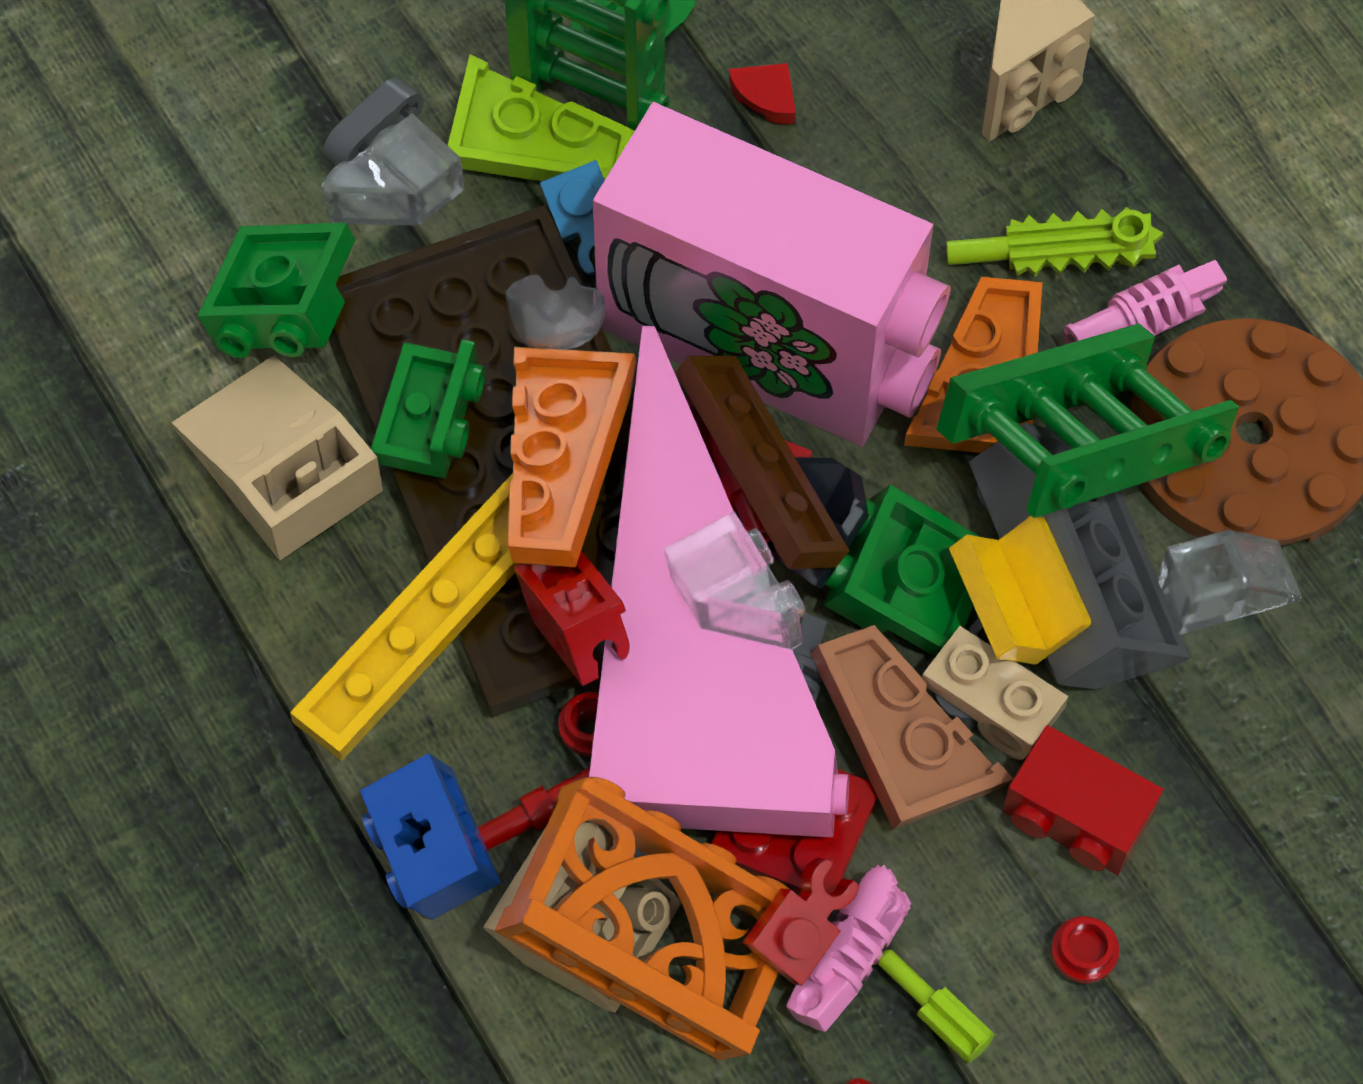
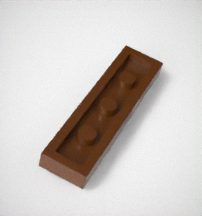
M688 355L675 373L788 569L837 567L850 550L737 357Z

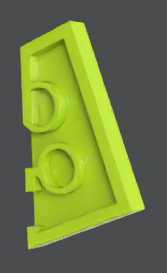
M470 54L445 154L447 167L545 181L597 160L605 180L635 130L572 101L565 104L537 92L536 84L518 76L514 80L490 70L488 62Z

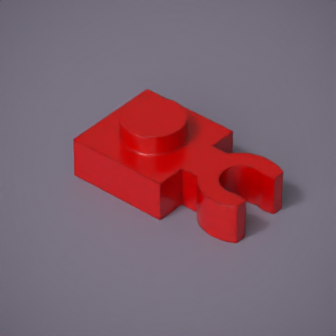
M817 857L805 867L801 877L802 892L799 896L792 890L781 888L742 942L792 984L803 986L841 932V930L827 920L831 912L848 906L858 893L859 884L854 880L842 879L837 884L836 889L832 893L827 894L823 886V880L833 866V863L828 859Z

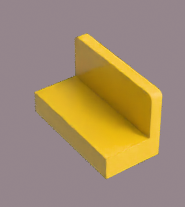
M1030 516L999 540L966 535L949 548L997 659L1038 664L1091 625V618L1044 517L1033 518Z

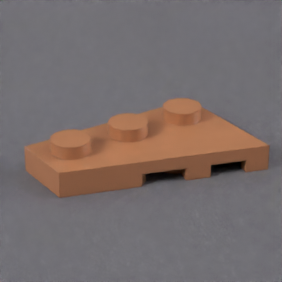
M875 625L819 644L811 653L818 672L893 830L1005 788L1014 779L999 762L993 765L970 740L974 734L958 717L952 720L926 692V681Z

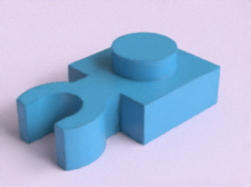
M597 160L540 182L563 242L580 236L582 242L578 249V260L583 271L589 277L596 275L595 268L591 262L592 254L595 251L593 199L605 181Z

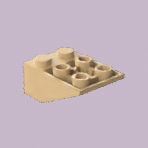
M274 355L171 422L174 430L279 561L383 491L378 459L373 451L334 406Z

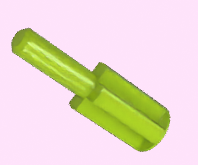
M887 949L883 952L878 965L922 1006L917 1016L967 1064L981 1056L992 1043L995 1033L980 1021L946 987L935 991L892 949Z

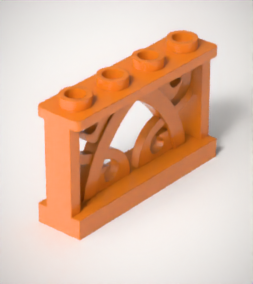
M600 777L583 778L563 786L556 800L558 802L514 899L511 905L504 908L494 932L719 1061L751 1054L760 1032L756 1025L778 972L753 951L743 956L726 953L723 941L738 939L749 930H739L732 925L730 914L734 907L758 921L780 889L789 888L775 879L766 876H754L735 865L737 861L735 856L726 849L709 843L700 844L680 832L682 828L680 823L674 818L658 811H645L625 799L626 793L620 786ZM585 821L600 824L613 836V846L609 851L602 850L596 843L595 837L589 839V857L595 867L601 870L594 875L579 860L575 848L574 837L576 831ZM635 848L647 854L646 856L633 859ZM562 865L567 874L578 885L566 894L552 909L546 906L544 902ZM669 879L686 912L694 943L679 942L664 946L651 953L643 962L632 955L634 948L632 922L624 905L613 892L640 881ZM709 892H711V893H713L714 895H716V897H714L713 899H711V896H710ZM597 903L606 911L614 925V934L609 941L593 932V925L597 919H607L602 912L593 907ZM683 957L696 960V967L692 965L681 966L686 973L684 984L677 982L669 976V964L673 958ZM726 969L745 970L729 1011L723 1008Z

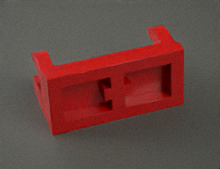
M582 551L580 552L576 567L523 563L514 566L534 624L582 686L599 678L598 662L593 657V650L601 641L612 640L611 647L620 659L625 660L627 658L630 643L620 615L626 612L624 603Z

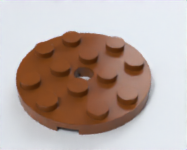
M1250 318L1228 319L1202 325L1182 334L1162 348L1147 365V372L1194 411L1228 400H1232L1239 406L1230 432V444L1221 458L1140 484L1153 504L1168 519L1183 530L1204 541L1224 548L1250 552H1271L1274 546L1291 544L1305 539L1310 543L1321 538L1340 525L1354 511L1363 498V380L1351 364L1324 341L1310 333L1280 322ZM1133 394L1129 409L1147 425H1151L1165 420L1137 395ZM1258 420L1263 422L1262 427L1269 436L1267 442L1253 445L1239 437L1236 430L1239 425L1244 423L1255 424Z

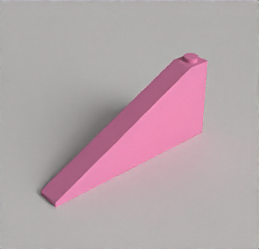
M642 326L612 578V589L621 598L626 612L620 615L629 639L630 649L627 658L622 660L611 647L612 640H605L589 778L600 777L617 784L625 791L626 800L645 811L654 810L664 813L678 821L684 829L833 837L835 814L847 815L849 774H838L836 754L831 739L655 326Z

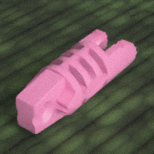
M877 865L865 873L866 875L861 879L855 899L839 911L836 916L838 921L832 922L841 932L803 986L795 985L786 1007L792 1016L802 1024L824 1032L829 1029L855 996H857L863 986L862 981L867 980L873 971L872 965L878 963L883 955L882 950L887 949L903 923V918L908 915L907 912L911 909L910 905L912 903L906 893L896 886L898 884L896 877L891 869H887L885 865L882 867Z

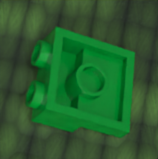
M347 223L240 226L197 315L217 349L234 358H245L250 354L251 349H274L279 354L287 357H299L303 354L305 348H325L345 303L336 283L356 240Z
M890 484L870 499L866 498L869 517L848 549L850 551L838 566L834 568L824 585L829 587L830 590L823 605L862 628L875 625L881 633L889 630L936 657L958 627H965L973 607L971 598L949 548L966 535H978Z

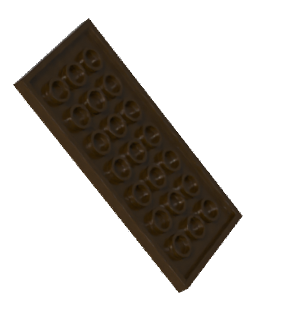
M546 205L341 275L336 283L345 303L332 331L375 434L404 342L458 354L462 339L474 341L476 344L477 362L479 365L486 367L485 382L478 403L468 402L463 419L469 421V435L462 458L452 457L446 479L389 467L428 564L513 473L511 435H514L515 414L512 408L513 387L516 386L514 347L612 352ZM632 394L581 549L611 587L634 400ZM516 572L458 634L491 717L580 685L570 669L534 624ZM605 640L598 643L593 650V657L598 662L599 677H601Z

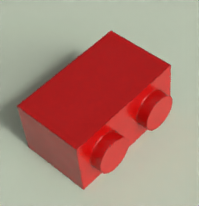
M1046 725L1008 788L1003 812L1010 815L1013 824L1024 833L1040 839L1047 836L1069 848L1071 856L1083 866L1095 871L1106 869L1119 876L1153 818L1164 789L1053 727Z

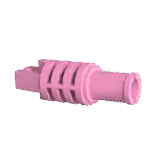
M1216 260L1185 273L1180 265L1172 267L1116 293L1108 302V308L1074 324L1070 323L1064 326L1062 332L1065 344L1138 323L1156 336L1204 313L1206 308L1202 302L1219 294L1223 289V285L1226 284L1227 278Z

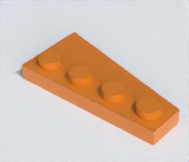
M514 347L516 386L513 387L512 408L515 414L514 435H511L513 480L510 481L507 546L513 563L576 567L636 381L637 362L634 353Z

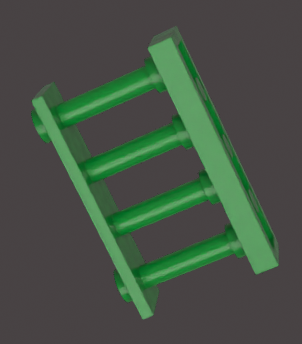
M505 0L511 80H514L516 76L536 84L537 92L540 91L544 82L550 84L554 80L560 81L627 110V127L636 130L652 102L669 108L670 96L665 94V13L670 0H607L624 7L625 16L589 0ZM561 16L624 42L625 50L562 24L563 18ZM564 51L626 77V84L565 58Z
M1138 323L951 377L936 430L952 444L983 434H991L1036 475L1026 512L1033 518H1037L1221 458L1230 444V432L1239 406L1232 400H1228L1196 411L1192 410L1147 372V362L1155 336ZM1131 390L1165 420L1147 425L1113 395ZM1085 404L1119 435L1100 440L1066 409ZM1038 419L1067 444L1071 450L1052 455L1019 424Z

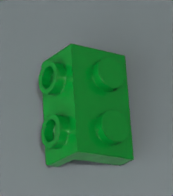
M462 339L458 354L404 342L371 446V450L377 456L379 465L446 479L452 457L462 458L469 435V421L463 419L468 402L478 403L484 387L486 367L479 365L477 362L476 344L474 341Z

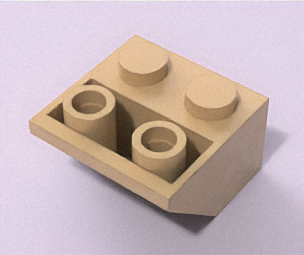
M1001 0L982 127V135L988 142L1007 130L1013 133L1022 129L1031 121L1038 110L1054 100L1058 103L1065 101L1081 86L1095 17L1081 0Z
M583 822L578 827L574 837L576 853L582 864L594 875L601 870L595 867L589 857V839L595 837L598 846L602 850L609 851L613 846V836L600 824ZM542 833L483 928L529 968L604 1010L616 1013L620 1003L494 932L504 908L511 905L541 840ZM562 865L544 902L546 906L552 909L566 894L578 885L567 874ZM659 879L636 882L613 892L624 905L632 922L634 932L632 955L643 962L652 953L682 904L680 898ZM597 903L593 907L602 912L607 919H597L593 925V932L609 941L614 934V925L606 911Z

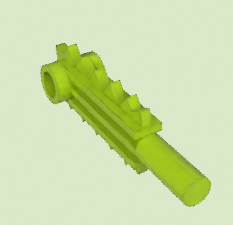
M1127 207L1116 217H1111L1101 209L1094 219H1087L1077 211L1070 221H1062L1053 213L1046 223H1038L1028 215L1023 223L1011 219L1010 226H1006V236L946 241L948 265L1009 260V270H1014L1016 276L1029 271L1034 277L1038 275L1043 267H1051L1061 275L1067 265H1075L1085 273L1092 263L1098 262L1108 271L1115 262L1134 269L1143 259H1156L1154 244L1163 238V232L1151 226V213L1143 214L1137 210H1130Z

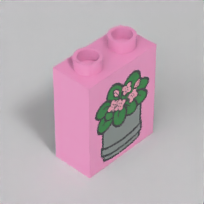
M652 102L593 199L597 313L602 330L640 346L642 326H655L668 359L679 365L683 363L688 355L736 356L763 403L860 447H863L885 407L909 418L912 417L921 404L939 363L941 349L929 343L942 319L951 290L949 285L927 276L934 224L672 109Z

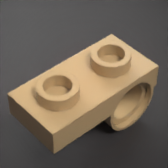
M961 626L954 632L922 675V678L927 683L926 688L978 721L977 726L981 735L994 748L1018 760H1023L1029 755L1046 725L1052 726L1066 708L1069 697L1017 662L997 659L992 646Z

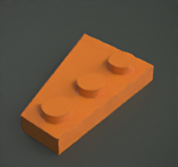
M991 277L980 278L953 334L951 345L940 368L936 370L929 384L927 395L917 416H914L907 430L904 446L982 453L998 442L988 433L952 444L936 430L951 377L1038 353L1043 282ZM1029 420L1023 423L1033 424V420Z

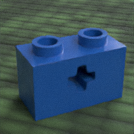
M428 753L360 790L368 809V813L362 816L364 827L374 845L379 850L384 849L392 868L391 871L386 873L387 883L393 896L403 908L408 907L433 920L501 884L453 768Z

